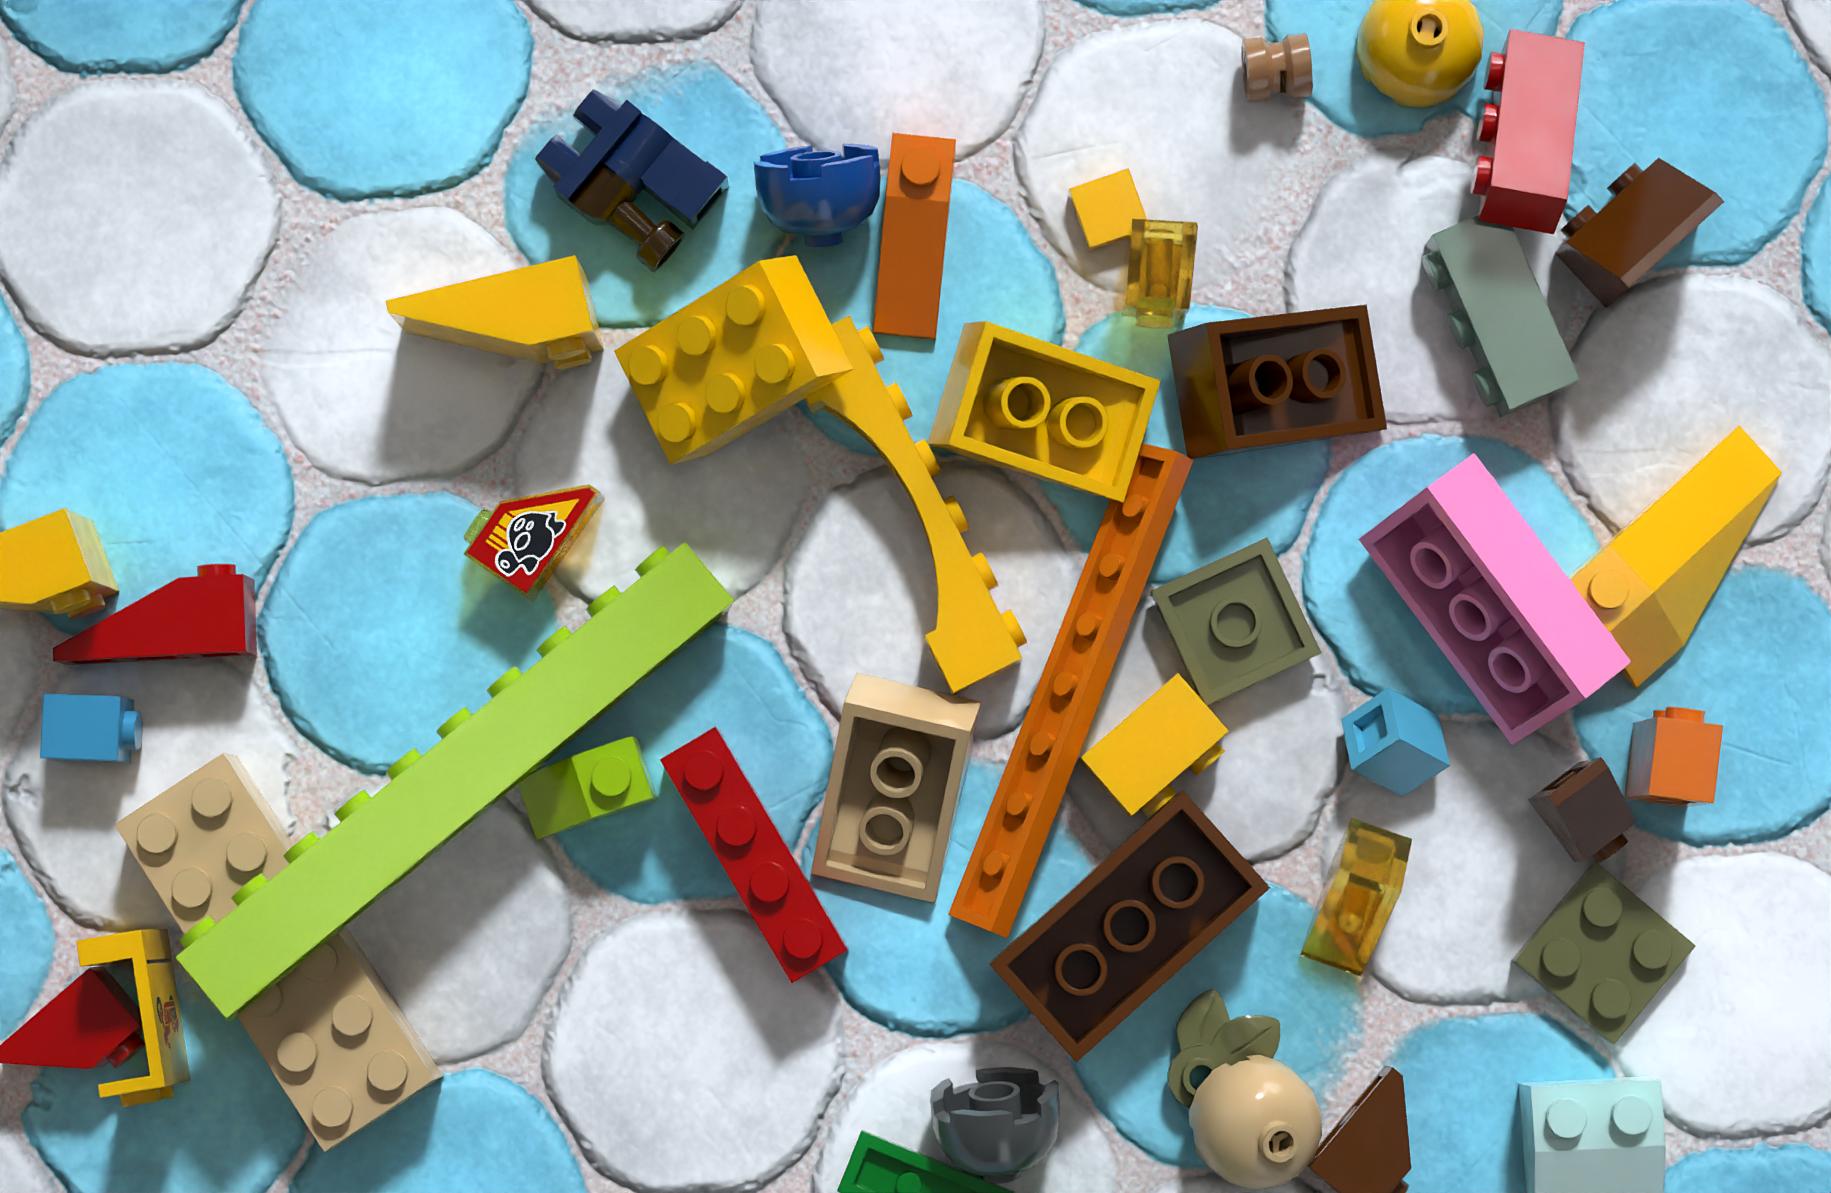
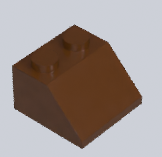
M1660 158L1655 160L1644 171L1634 163L1607 187V190L1615 198L1596 213L1590 205H1587L1560 230L1568 240L1555 254L1600 303L1607 308L1723 204L1722 198L1710 188Z

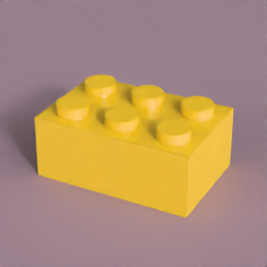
M796 255L757 261L614 350L670 465L711 455L853 370Z

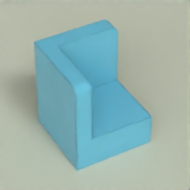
M1389 687L1341 719L1352 771L1397 795L1403 796L1450 766L1440 719L1437 714Z

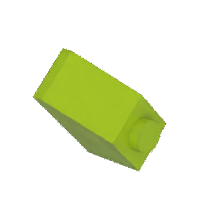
M629 736L565 758L533 772L518 784L536 840L659 800L639 739L634 736Z

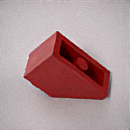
M104 966L89 967L0 1045V1063L94 1069L105 1067L110 1062L117 1069L145 1046V1042L140 1038V1035L143 1034L140 1008Z

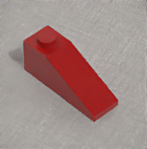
M235 564L197 566V576L179 577L52 648L53 661L65 665L257 655L255 580L244 574H236Z

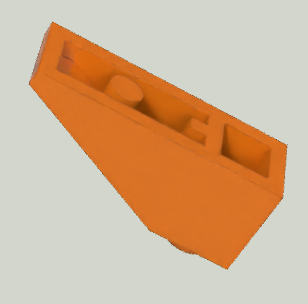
M892 133L873 334L936 340L956 155V139Z

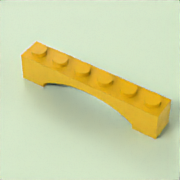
M849 315L831 325L853 370L806 397L804 401L811 415L823 409L842 420L860 434L889 465L912 501L930 546L938 590L936 630L924 635L925 642L952 695H957L1020 663L1022 656L1018 647L1026 644L1027 640L1011 609L1000 614L989 592L999 585L984 554L980 552L971 557L960 535L970 530V527L958 502L953 495L943 500L932 480V477L941 473L940 467L925 439L916 443L913 442L903 422L913 415L901 389L896 382L886 387L878 373L875 364L883 361L884 357L871 330L866 326L857 331Z

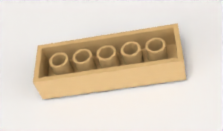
M222 753L114 824L184 934L207 916H211L218 923L237 907L231 898L245 884L261 873L269 881L289 865L283 855L294 845L238 756ZM347 926L237 1016L324 1152L336 1148L443 1077L438 1066Z

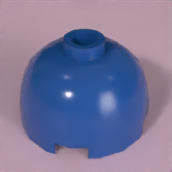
M842 144L843 156H841V152L838 151L813 152V146H802L761 155L760 162H753L756 191L761 209L770 223L781 231L792 235L804 236L805 246L828 247L841 244L843 242L842 232L861 226L873 214L880 197L881 175L878 148L862 144Z

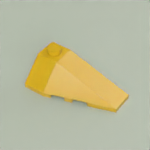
M1740 425L1568 576L1578 592L1630 659L1631 663L1620 672L1634 688L1642 684L1685 645L1782 474L1781 470Z

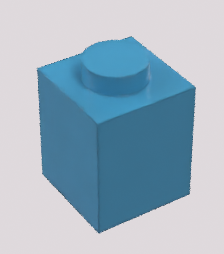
M43 694L40 758L55 761L131 763V750H138L140 748L143 732L142 715L140 711H134L133 699L121 696Z

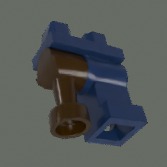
M593 89L577 107L573 117L592 133L595 138L580 154L556 134L538 153L535 161L549 180L555 184L553 188L560 200L578 212L588 222L594 225L609 224L639 244L640 247L636 253L637 259L654 273L675 252L684 239L685 233L669 220H663L656 226L633 203L636 197L644 189L694 230L729 188L728 177L711 163L703 161L673 138L656 122L642 114L628 100L619 105L615 100Z

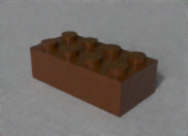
M1180 791L988 964L1077 1063L1267 892L1270 886L1184 791Z

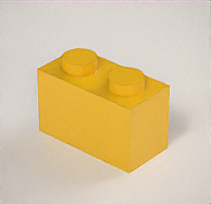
M1177 673L1078 760L1127 817H1131L1141 809L1149 818L1177 794L1169 783L1189 767L1197 776L1225 752L1217 741L1229 731L1180 674Z

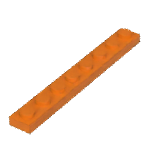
M1142 443L1124 503L1113 500L1109 501L948 915L1008 938L1194 461L1177 451Z

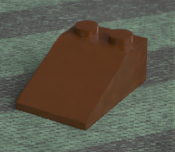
M1367 304L1207 322L1167 335L1186 454L1192 460L1387 429Z

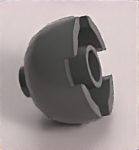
M999 1067L975 1070L978 1083L965 1084L954 1089L953 1083L949 1078L941 1081L931 1090L932 1125L938 1145L946 1157L956 1166L972 1174L982 1175V1179L989 1183H1008L1017 1180L1021 1176V1172L1034 1167L1052 1150L1058 1137L1060 1117L1059 1087L1056 1080L1043 1085L1039 1083V1075L1036 1070Z

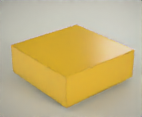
M1129 168L1069 188L1068 193L1089 251L1149 231L1150 226Z

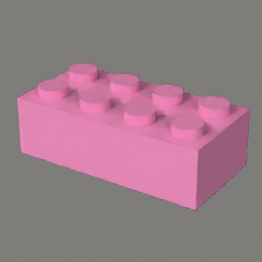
M1475 453L1430 484L1358 539L1512 745L1588 698L1631 663L1612 634L1590 608L1573 582L1566 576L1536 536L1534 530L1527 524Z

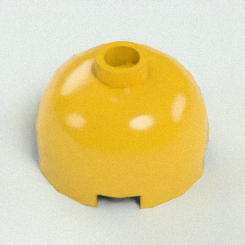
M1374 0L1358 28L1356 55L1364 78L1368 82L1371 80L1381 93L1393 98L1394 103L1405 107L1428 108L1448 102L1469 84L1482 60L1484 29L1477 8L1470 0Z

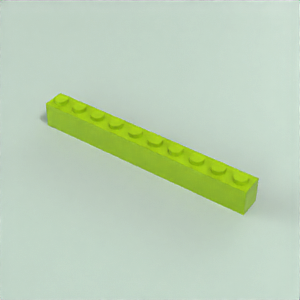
M685 542L671 553L665 546L654 551L637 566L635 571L641 578L621 593L614 585L587 607L586 611L592 617L573 633L567 626H563L537 648L536 651L542 657L537 663L523 674L517 666L503 674L486 690L492 699L474 714L467 707L455 713L436 731L442 738L440 742L424 755H421L416 748L406 753L386 771L387 776L392 780L372 797L365 789L353 796L334 814L340 821L337 826L321 839L314 831L307 834L283 855L289 863L283 870L269 881L262 873L257 875L232 896L231 899L237 905L234 910L218 923L211 916H207L180 938L179 942L185 949L175 957L176 960L228 1023L729 612L735 600Z

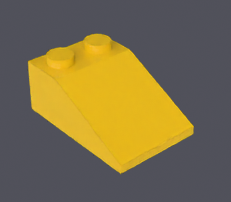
M576 255L385 301L389 315L406 333L541 364L553 362L555 369H568L587 364L592 361L591 352L604 349L588 279Z
M988 321L964 323L928 445L985 464L1124 503L1161 381Z
M63 508L0 533V609L51 614L67 612L69 619H76L103 609L106 606L103 598L120 592L94 521Z

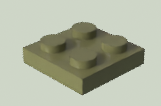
M1268 537L1155 588L1150 592L1197 695L1207 706L1321 654V650Z
M1595 862L1587 868L1511 961L1607 1042L1615 1044L1696 945Z

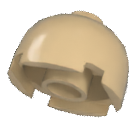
M1262 1055L1246 1056L1250 1060L1239 1061L1232 1066L1224 1063L1215 1068L1197 1088L1189 1110V1126L1193 1129L1194 1142L1196 1144L1194 1148L1198 1157L1225 1181L1253 1190L1274 1188L1300 1175L1313 1160L1322 1136V1111L1310 1086L1283 1062Z

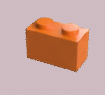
M1666 707L1665 711L1653 710V718L1633 723L1625 799L1683 807L1714 804L1723 725L1704 723L1705 711L1680 707Z

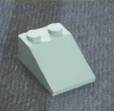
M1640 1076L1519 1083L1526 1193H1664L1666 1142L1661 1079Z

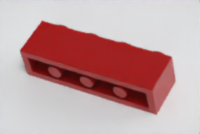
M715 726L661 758L660 761L791 983L849 950L721 731Z

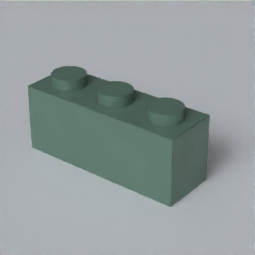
M1475 216L1437 232L1430 237L1424 245L1428 254L1422 256L1423 268L1435 291L1444 289L1453 310V312L1447 314L1451 333L1461 349L1470 348L1479 369L1472 373L1473 381L1486 407L1495 405L1501 418L1570 389L1580 381L1513 227L1478 221V216Z

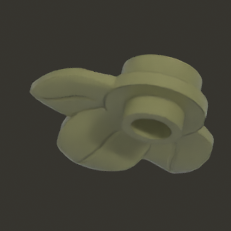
M1210 989L1197 996L1182 1012L1176 1024V1035L1180 1052L1172 1059L1167 1072V1082L1173 1097L1185 1107H1191L1197 1090L1192 1087L1189 1076L1196 1066L1204 1065L1212 1072L1224 1063L1232 1066L1239 1061L1250 1060L1246 1056L1262 1055L1273 1058L1280 1041L1279 1020L1262 1015L1240 1016L1230 1020L1224 1001L1216 990Z

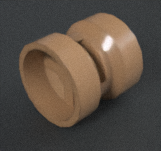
M1306 33L1286 35L1281 42L1268 43L1262 37L1242 40V75L1248 103L1267 101L1272 94L1286 93L1291 98L1311 97L1313 89L1312 60Z

